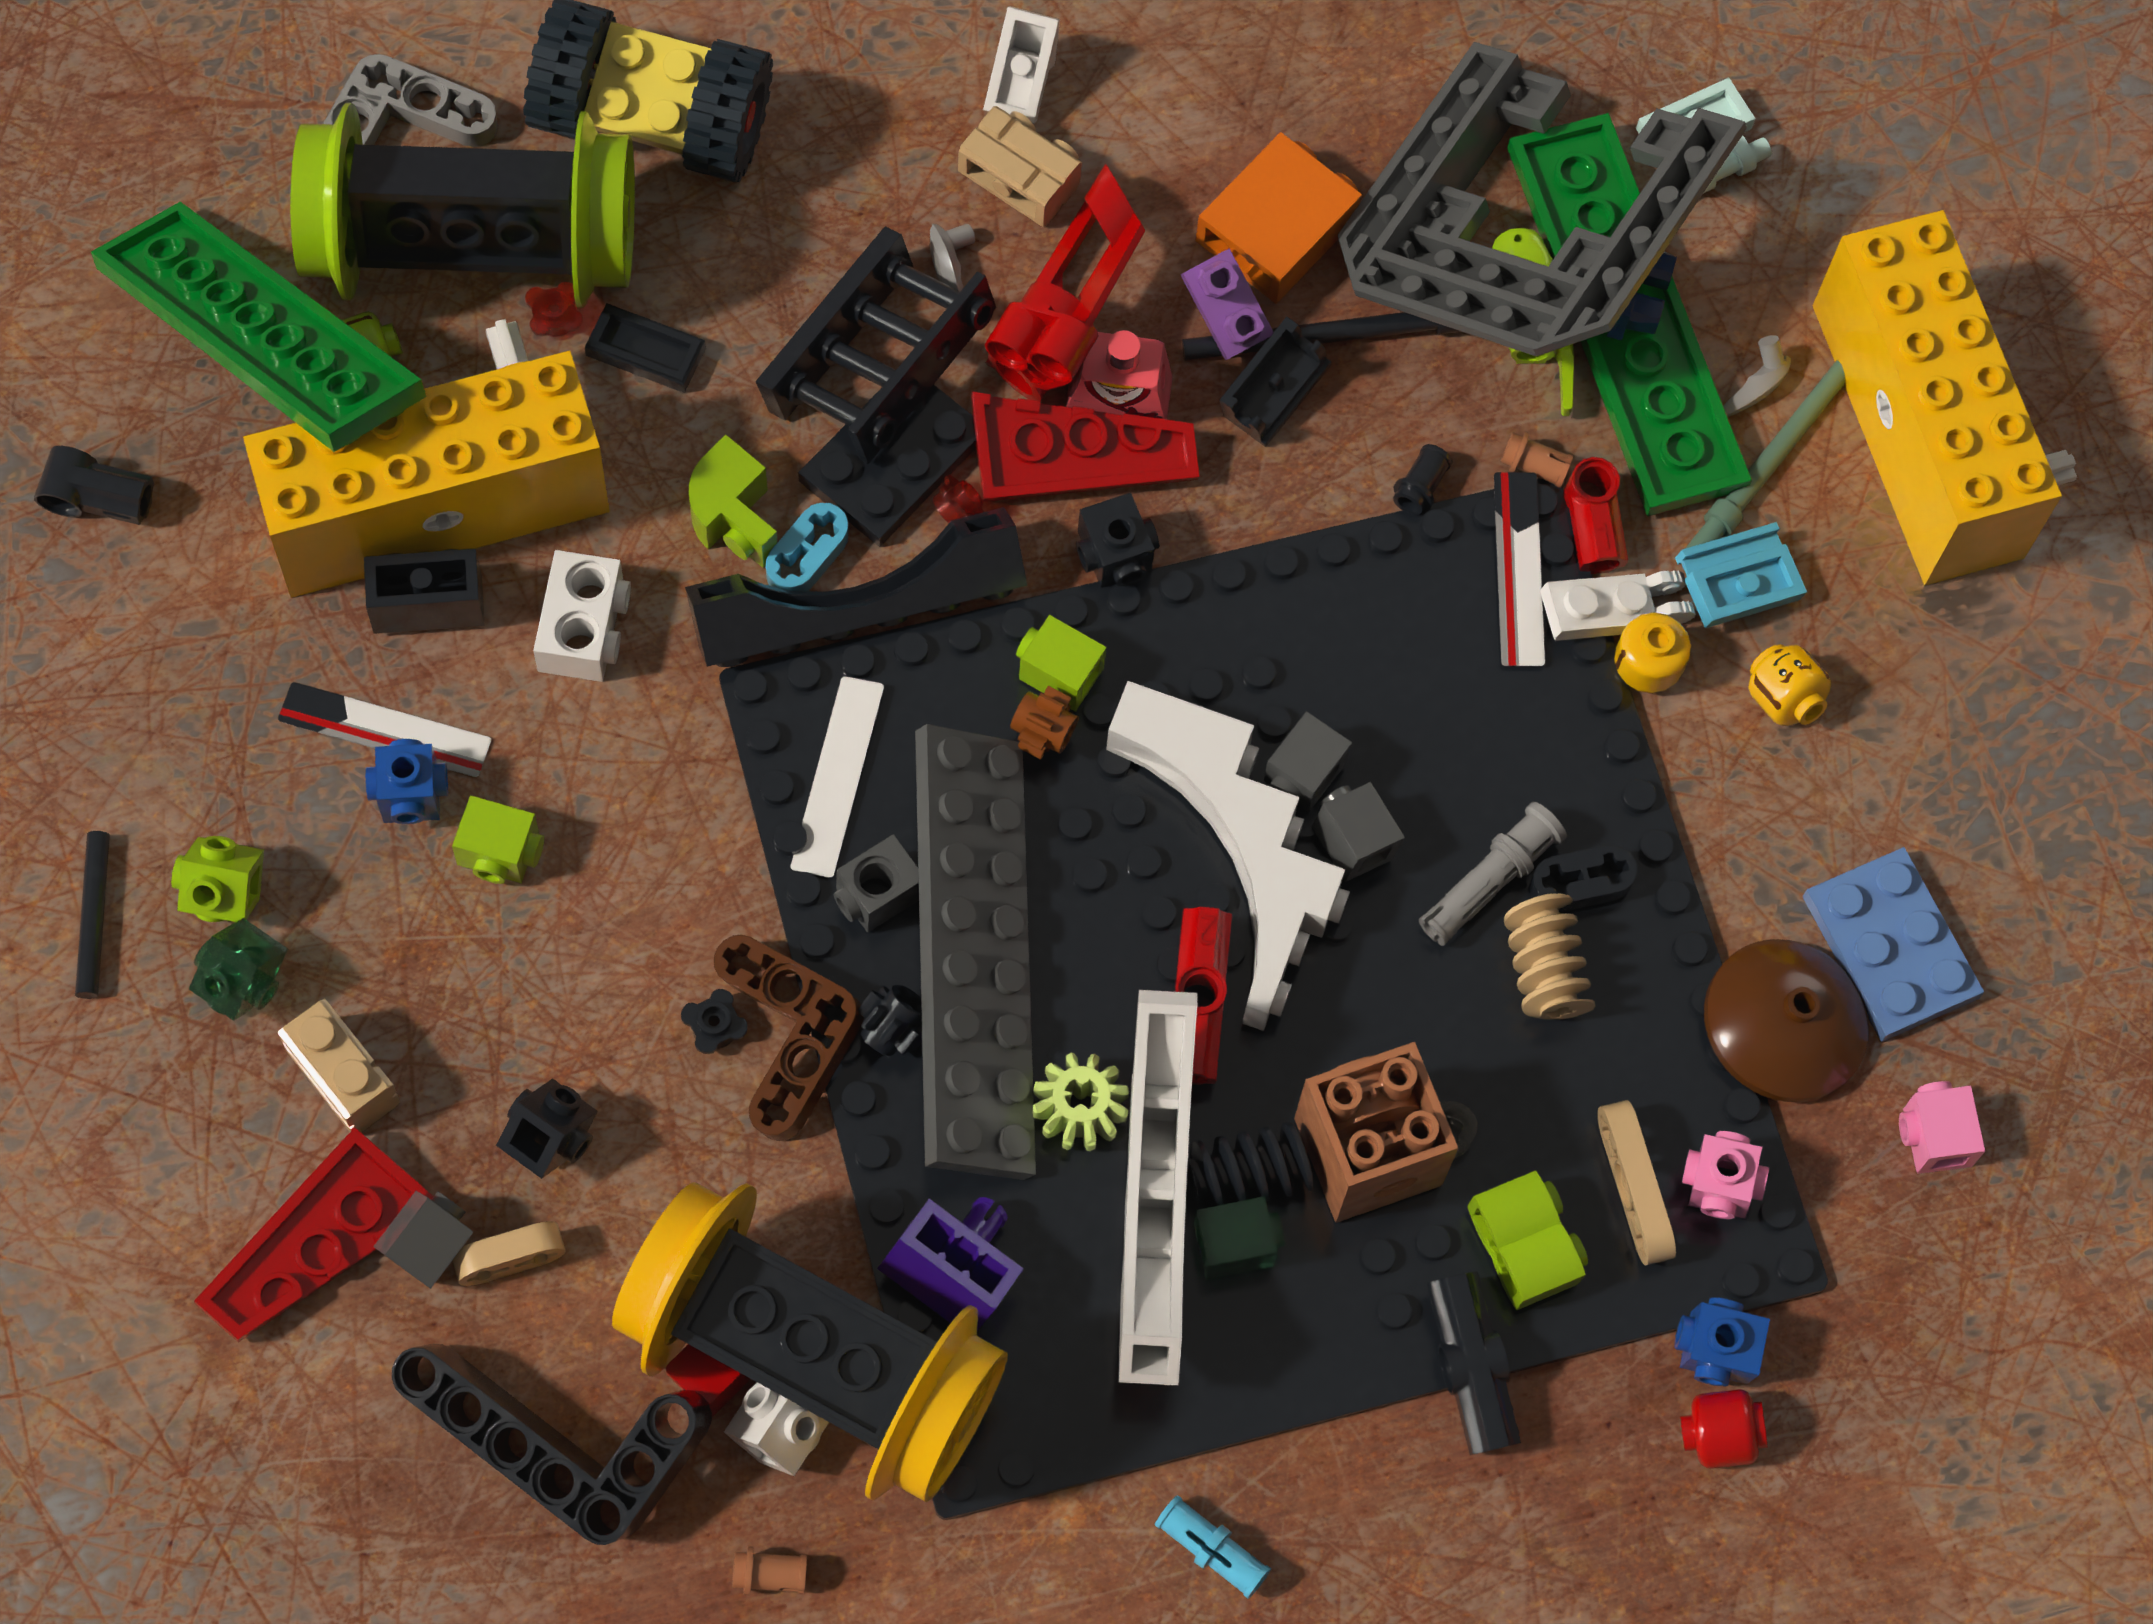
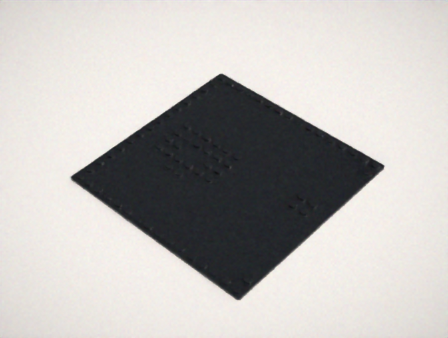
M1538 478L1542 587L1547 582L1592 578L1590 571H1580L1570 511L1564 500L1562 485L1559 488L1553 483ZM1494 489L1433 503L1429 510L1423 509L1419 515L1402 510L1154 568L1142 580L1128 586L1120 587L1115 583L1101 588L1099 582L1089 583L726 668L720 673V687L791 959L845 988L862 1004L872 990L878 992L882 986H886L890 990L894 985H902L921 997L919 901L867 933L858 919L850 922L844 916L833 895L837 891V869L893 834L918 867L915 731L926 724L1020 742L1018 740L1020 733L1010 729L1012 718L1027 692L1030 691L1038 696L1042 693L1019 679L1020 658L1016 656V652L1031 627L1039 630L1047 617L1051 615L1106 646L1103 671L1076 712L1072 709L1069 710V712L1079 716V720L1063 752L1059 754L1050 749L1049 752L1045 751L1042 759H1039L1023 751L1033 1089L1035 1082L1049 1081L1045 1074V1068L1049 1063L1056 1064L1066 1071L1067 1054L1074 1053L1078 1058L1079 1066H1087L1090 1055L1096 1054L1099 1056L1098 1072H1102L1107 1067L1116 1066L1119 1070V1075L1114 1084L1128 1086V1099L1119 1103L1128 1109L1127 1121L1122 1123L1112 1122L1117 1130L1116 1137L1112 1141H1108L1098 1133H1095L1096 1148L1087 1151L1084 1147L1083 1137H1075L1074 1145L1070 1150L1062 1147L1063 1131L1054 1137L1046 1138L1042 1132L1043 1126L1048 1119L1034 1118L1036 1175L1025 1180L925 1167L922 1042L916 1050L910 1048L905 1055L897 1051L894 1055L887 1056L870 1047L862 1038L859 1030L825 1089L884 1313L937 1342L950 1325L947 1320L877 1269L928 1199H931L960 1222L964 1220L971 1210L973 1203L979 1197H986L995 1201L984 1216L985 1221L1001 1205L1008 1218L1005 1225L999 1229L990 1244L1024 1268L997 1308L977 1331L978 1337L1007 1352L1008 1359L997 1390L973 1438L946 1482L932 1498L935 1513L940 1519L951 1520L1446 1391L1448 1389L1443 1378L1438 1354V1346L1442 1342L1437 1322L1434 1318L1427 1286L1429 1282L1446 1277L1478 1271L1492 1329L1497 1331L1501 1337L1507 1355L1510 1374L1677 1331L1682 1315L1690 1316V1312L1701 1302L1709 1303L1710 1298H1724L1739 1302L1744 1305L1743 1312L1746 1313L1819 1294L1826 1288L1828 1278L1768 1099L1736 1080L1719 1061L1709 1042L1704 1022V1003L1710 981L1722 965L1629 685L1618 674L1614 660L1616 646L1613 637L1601 636L1555 641L1542 600L1545 664L1543 666H1504L1501 663ZM846 676L881 683L884 685L835 873L833 877H824L792 870L791 862L793 855L802 851L807 842V834L802 826L840 681L842 677ZM1127 681L1254 725L1250 745L1258 747L1259 751L1249 779L1267 786L1268 784L1264 782V776L1268 760L1306 711L1352 742L1346 765L1310 812L1297 806L1295 816L1304 819V823L1293 851L1334 865L1311 827L1322 807L1321 801L1340 787L1350 786L1351 790H1354L1369 782L1372 783L1405 837L1391 861L1347 882L1344 879L1342 880L1340 888L1350 891L1339 924L1328 920L1322 938L1310 934L1300 965L1288 963L1282 980L1292 985L1280 1017L1270 1013L1264 1031L1242 1023L1253 982L1254 934L1248 898L1233 859L1210 823L1179 791L1145 767L1106 750L1108 730ZM1531 802H1537L1547 808L1564 827L1567 834L1566 840L1560 845L1552 844L1533 862L1534 869L1528 876H1523L1522 878L1515 877L1507 883L1444 946L1439 945L1438 941H1433L1420 926L1419 918L1425 915L1461 879L1485 859L1491 852L1490 846L1493 838L1500 833L1506 835L1526 816L1525 809ZM1604 845H1617L1625 848L1633 855L1637 863V875L1630 891L1623 898L1612 902L1559 912V914L1566 913L1577 916L1578 922L1574 926L1563 930L1564 935H1578L1581 937L1582 944L1568 951V956H1580L1586 959V966L1573 972L1572 976L1573 978H1588L1590 980V988L1576 995L1577 999L1595 1001L1596 1006L1594 1010L1566 1019H1540L1527 1016L1521 1007L1522 1000L1527 995L1522 994L1517 987L1518 978L1522 974L1513 968L1512 962L1517 952L1512 951L1508 944L1509 935L1513 931L1508 930L1504 924L1505 914L1512 907L1532 898L1530 883L1536 867L1543 860L1556 855ZM1604 862L1600 873L1589 876V878L1608 876L1611 884H1617L1623 871L1622 869L1613 870L1609 862ZM1550 874L1544 887H1552L1556 890L1557 894H1563L1569 883L1578 880L1574 879L1563 882L1558 880L1556 874ZM870 879L861 885L866 892L873 895L883 894L891 888L881 879ZM1199 906L1219 908L1221 911L1232 914L1226 976L1227 994L1223 1007L1217 1080L1215 1084L1192 1085L1188 1159L1190 1157L1191 1145L1197 1140H1201L1211 1155L1214 1138L1223 1135L1234 1150L1236 1136L1242 1131H1246L1250 1135L1255 1145H1257L1259 1129L1268 1126L1278 1141L1281 1126L1284 1123L1291 1122L1299 1132L1294 1118L1306 1079L1328 1072L1350 1061L1377 1055L1415 1042L1457 1143L1458 1150L1442 1186L1335 1223L1310 1157L1309 1161L1313 1179V1191L1309 1193L1301 1178L1295 1179L1293 1196L1291 1197L1285 1195L1278 1182L1273 1183L1271 1199L1264 1202L1256 1187L1250 1188L1248 1205L1246 1206L1240 1204L1232 1191L1228 1192L1226 1207L1222 1211H1219L1211 1196L1205 1197L1202 1215H1198L1195 1209L1187 1168L1182 1345L1178 1385L1119 1382L1120 1300L1124 1255L1129 1113L1139 990L1175 991L1183 909L1197 908ZM795 974L801 993L802 980L800 975ZM1192 985L1184 991L1197 993L1198 1007H1206L1214 1002L1212 992L1205 986ZM842 1002L837 1008L828 1005L825 1009L824 1015L830 1020L829 1024L833 1020L843 1022L846 1018L847 1013L841 1008ZM812 1029L811 1036L818 1039L829 1049L833 1041L826 1037L824 1033L821 1035L815 1029ZM815 1050L818 1063L820 1065V1055L818 1051ZM1033 1094L1035 1105L1036 1103L1041 1101V1099H1039L1037 1096ZM1072 1095L1070 1106L1075 1108L1077 1105L1083 1104L1089 1109L1091 1097L1087 1096L1079 1100ZM1625 1100L1630 1101L1635 1110L1672 1227L1676 1246V1256L1674 1259L1646 1266L1642 1263L1637 1253L1598 1124V1108L1600 1106ZM1719 1131L1735 1132L1748 1137L1751 1140V1145L1762 1147L1759 1165L1769 1167L1765 1192L1762 1201L1751 1199L1745 1219L1740 1217L1733 1219L1715 1218L1702 1213L1700 1208L1688 1206L1692 1185L1682 1183L1689 1149L1700 1152L1705 1134L1716 1137V1133ZM1717 1167L1724 1176L1730 1177L1738 1173V1171ZM1536 1170L1543 1182L1550 1181L1555 1186L1563 1205V1213L1558 1214L1560 1222L1568 1235L1575 1233L1581 1240L1587 1254L1588 1265L1583 1267L1586 1275L1578 1285L1516 1310L1500 1282L1492 1258L1476 1231L1467 1206L1473 1196Z

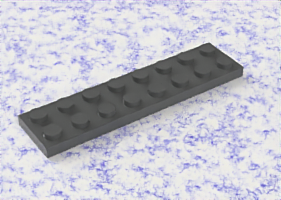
M926 724L915 731L925 1167L1025 1180L1036 1175L1035 1129L1032 1112L1034 1097L1023 750L1019 749V742Z

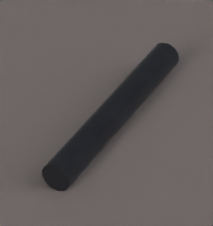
M90 831L87 833L75 986V996L82 999H95L98 997L110 840V834L103 831Z

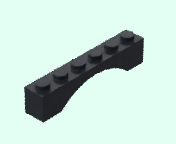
M1005 507L951 520L935 541L910 562L881 578L855 587L825 592L792 591L765 585L741 574H735L687 586L685 590L698 646L706 666L732 667L745 662L748 656L767 651L776 654L788 653L798 649L803 642L819 638L826 640L843 639L852 635L855 629L874 624L882 627L898 625L906 621L910 615L925 611L932 613L949 612L957 609L961 602L981 597L987 600L1001 599L1012 594L1013 589L1028 585L1016 525Z

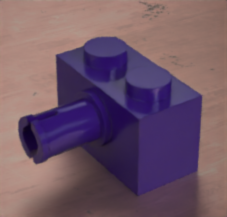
M979 1197L975 1200L971 1210L962 1222L931 1199H928L877 1269L949 1323L966 1306H974L978 1310V1331L997 1308L1024 1268L990 1244L999 1229L1005 1225L1008 1217L1004 1208L999 1205L992 1216L985 1221L984 1216L995 1201L990 1198Z

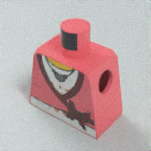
M1126 330L1117 331L1114 334L1098 332L1099 337L1073 380L1069 383L1065 407L1072 408L1077 406L1119 415L1125 413L1167 419L1173 377L1165 344L1159 340L1137 337L1134 333Z

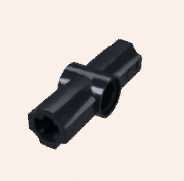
M1478 1271L1450 1276L1427 1283L1434 1318L1437 1322L1442 1342L1438 1346L1440 1366L1449 1393L1455 1395L1469 1454L1474 1455L1521 1443L1520 1432L1516 1424L1514 1409L1506 1385L1510 1380L1507 1355L1499 1333L1492 1329Z

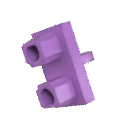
M1230 248L1180 274L1225 360L1267 339L1274 333Z

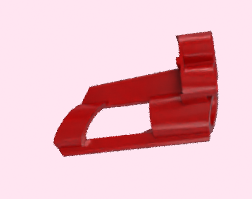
M1106 163L1086 194L1083 205L1035 283L1030 285L1021 302L1009 303L985 343L986 351L989 353L988 359L985 362L986 365L995 369L1005 382L1029 400L1041 401L1047 390L1064 386L1073 380L1099 337L1093 323L1145 233L1143 225L1134 213ZM1097 219L1110 245L1076 298L1063 289V273Z

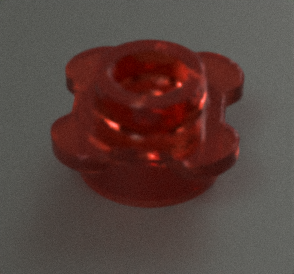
M562 282L556 288L544 290L540 287H532L527 291L525 302L532 309L533 318L529 324L534 334L558 337L570 331H575L582 325L583 317L576 310L572 283ZM556 305L559 307V310L557 312H550L549 308Z
M951 475L944 478L945 484L939 488L940 492L933 497L936 509L948 524L951 520L984 512L981 507L983 506V500L977 490L967 481L961 480L959 482Z

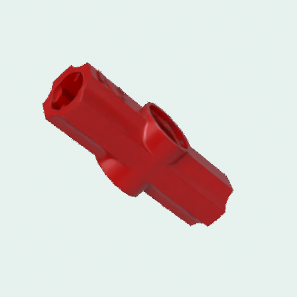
M1201 906L1183 909L1174 991L1184 992L1192 985H1202L1207 987L1214 996L1212 1004L1206 1007L1197 1006L1192 1085L1215 1084L1217 1080L1223 1007L1227 994L1226 976L1232 924L1231 913L1221 911L1219 908Z

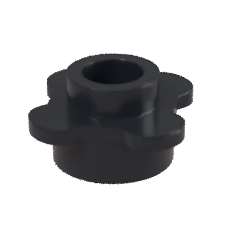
M725 989L714 990L709 999L699 1004L688 1003L681 1011L683 1024L691 1027L695 1037V1047L703 1054H712L717 1049L726 1047L733 1040H741L747 1033V1022L744 1018L738 1017L732 1006L734 1002L733 995ZM717 1017L720 1020L719 1024L711 1026L709 1024L710 1018Z

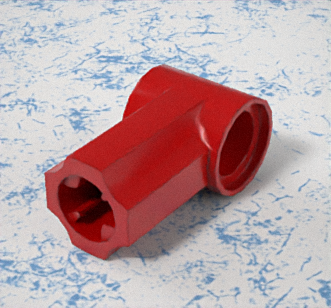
M1590 457L1579 462L1564 489V500L1570 511L1580 571H1590L1591 574L1609 573L1614 569L1625 567L1628 563L1617 497L1620 476L1611 462L1599 457ZM1589 482L1596 485L1601 490L1602 496L1594 497L1586 494L1581 489L1579 483Z

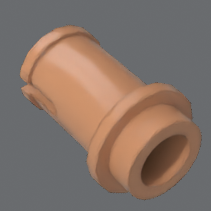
M1513 432L1500 462L1510 466L1509 472H1515L1518 469L1526 473H1535L1538 478L1553 483L1560 488L1571 465L1573 455H1567L1530 440V433L1524 432L1523 436Z
M747 1546V1552H735L732 1588L744 1589V1595H750L751 1589L804 1594L807 1555L792 1556L753 1553L754 1548Z

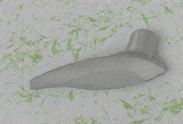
M932 224L930 229V250L937 277L940 282L960 292L963 289L961 265L955 250L974 244L975 235L969 224H964L947 231L937 224Z
M1770 335L1758 341L1764 365L1755 374L1751 375L1744 386L1723 405L1727 418L1763 400L1787 376L1791 365V358L1787 355L1784 356L1778 336Z

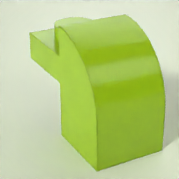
M726 434L700 459L691 474L688 493L692 525L697 537L707 549H710L723 536L725 544L735 555L743 560H747L750 557L764 568L767 556L777 544V531L750 508L768 491L766 467Z

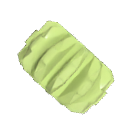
M1071 1052L1066 1055V1071L1056 1064L1049 1063L1045 1068V1074L1049 1081H1037L1034 1084L1033 1094L1041 1099V1101L1033 1105V1117L1041 1120L1048 1119L1043 1126L1042 1132L1046 1138L1054 1137L1063 1131L1062 1147L1066 1150H1070L1073 1147L1075 1137H1083L1084 1147L1087 1151L1094 1150L1096 1148L1095 1133H1098L1108 1141H1112L1117 1133L1112 1122L1122 1123L1126 1122L1128 1118V1109L1119 1104L1128 1099V1086L1114 1084L1119 1075V1070L1116 1066H1110L1102 1072H1098L1099 1056L1096 1054L1090 1055L1087 1066H1079L1077 1056ZM1074 1095L1079 1100L1087 1096L1091 1097L1090 1108L1088 1109L1083 1104L1072 1108L1070 1106L1071 1096Z

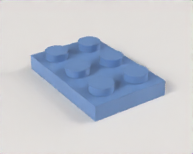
M1905 847L1807 889L1802 896L1838 964L1849 974L1866 1006L1868 1019L1881 1042L1976 1001L1983 995V988Z

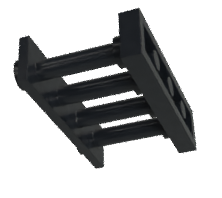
M885 226L755 381L768 411L786 421L798 405L805 403L848 425L849 428L847 430L859 459L869 464L881 449L886 448L892 442L900 425L975 333L985 328L991 320L993 311L997 307L986 276L976 272L960 292L912 268L913 263L902 234ZM902 286L946 308V310L928 331L881 307L882 303L895 288ZM871 325L914 347V349L896 370L849 346V343L863 327ZM838 364L882 388L865 409H862L816 385V383L830 366Z

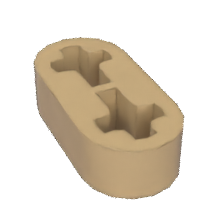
M548 1221L528 1225L464 1245L454 1257L452 1263L458 1283L461 1286H471L553 1262L562 1257L566 1250L558 1224Z

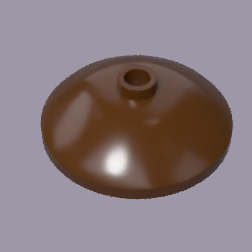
M1769 939L1749 944L1733 953L1719 967L1707 989L1704 1003V1022L1709 1042L1716 1056L1736 1080L1762 1096L1783 1102L1817 1100L1843 1086L1854 1075L1863 1061L1869 1041V1019L1864 1001L1849 974L1830 956L1810 945L1784 939ZM1793 1000L1803 1003L1807 1008V1014L1799 1012L1795 1008Z

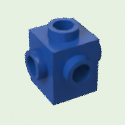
M398 739L392 741L389 746L375 747V766L366 767V792L368 801H377L383 822L416 824L422 821L440 820L439 797L448 796V772L446 762L437 763L432 743L423 744L416 739Z
M1710 1298L1709 1303L1701 1302L1690 1312V1316L1682 1315L1679 1321L1674 1345L1676 1350L1683 1351L1679 1368L1695 1371L1694 1379L1709 1385L1728 1386L1729 1380L1744 1384L1750 1383L1760 1374L1770 1319L1743 1312V1304L1729 1299Z

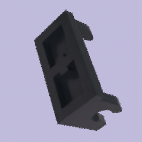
M1287 316L1220 399L1223 416L1264 447L1270 443L1332 365V362L1327 359L1325 347L1318 340L1314 344L1307 340L1301 334L1302 330L1299 325Z

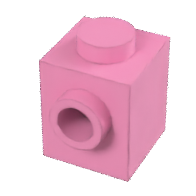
M1949 1081L1925 1084L1918 1088V1092L1912 1096L1903 1108L1904 1112H1901L1899 1115L1900 1136L1905 1146H1911L1917 1174L1973 1167L1985 1152L1971 1086L1952 1088V1083Z

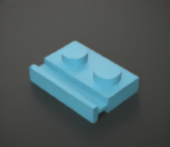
M1777 522L1682 549L1675 557L1677 564H1682L1687 577L1684 581L1705 628L1799 601L1807 593L1787 545H1782L1777 534L1779 530Z

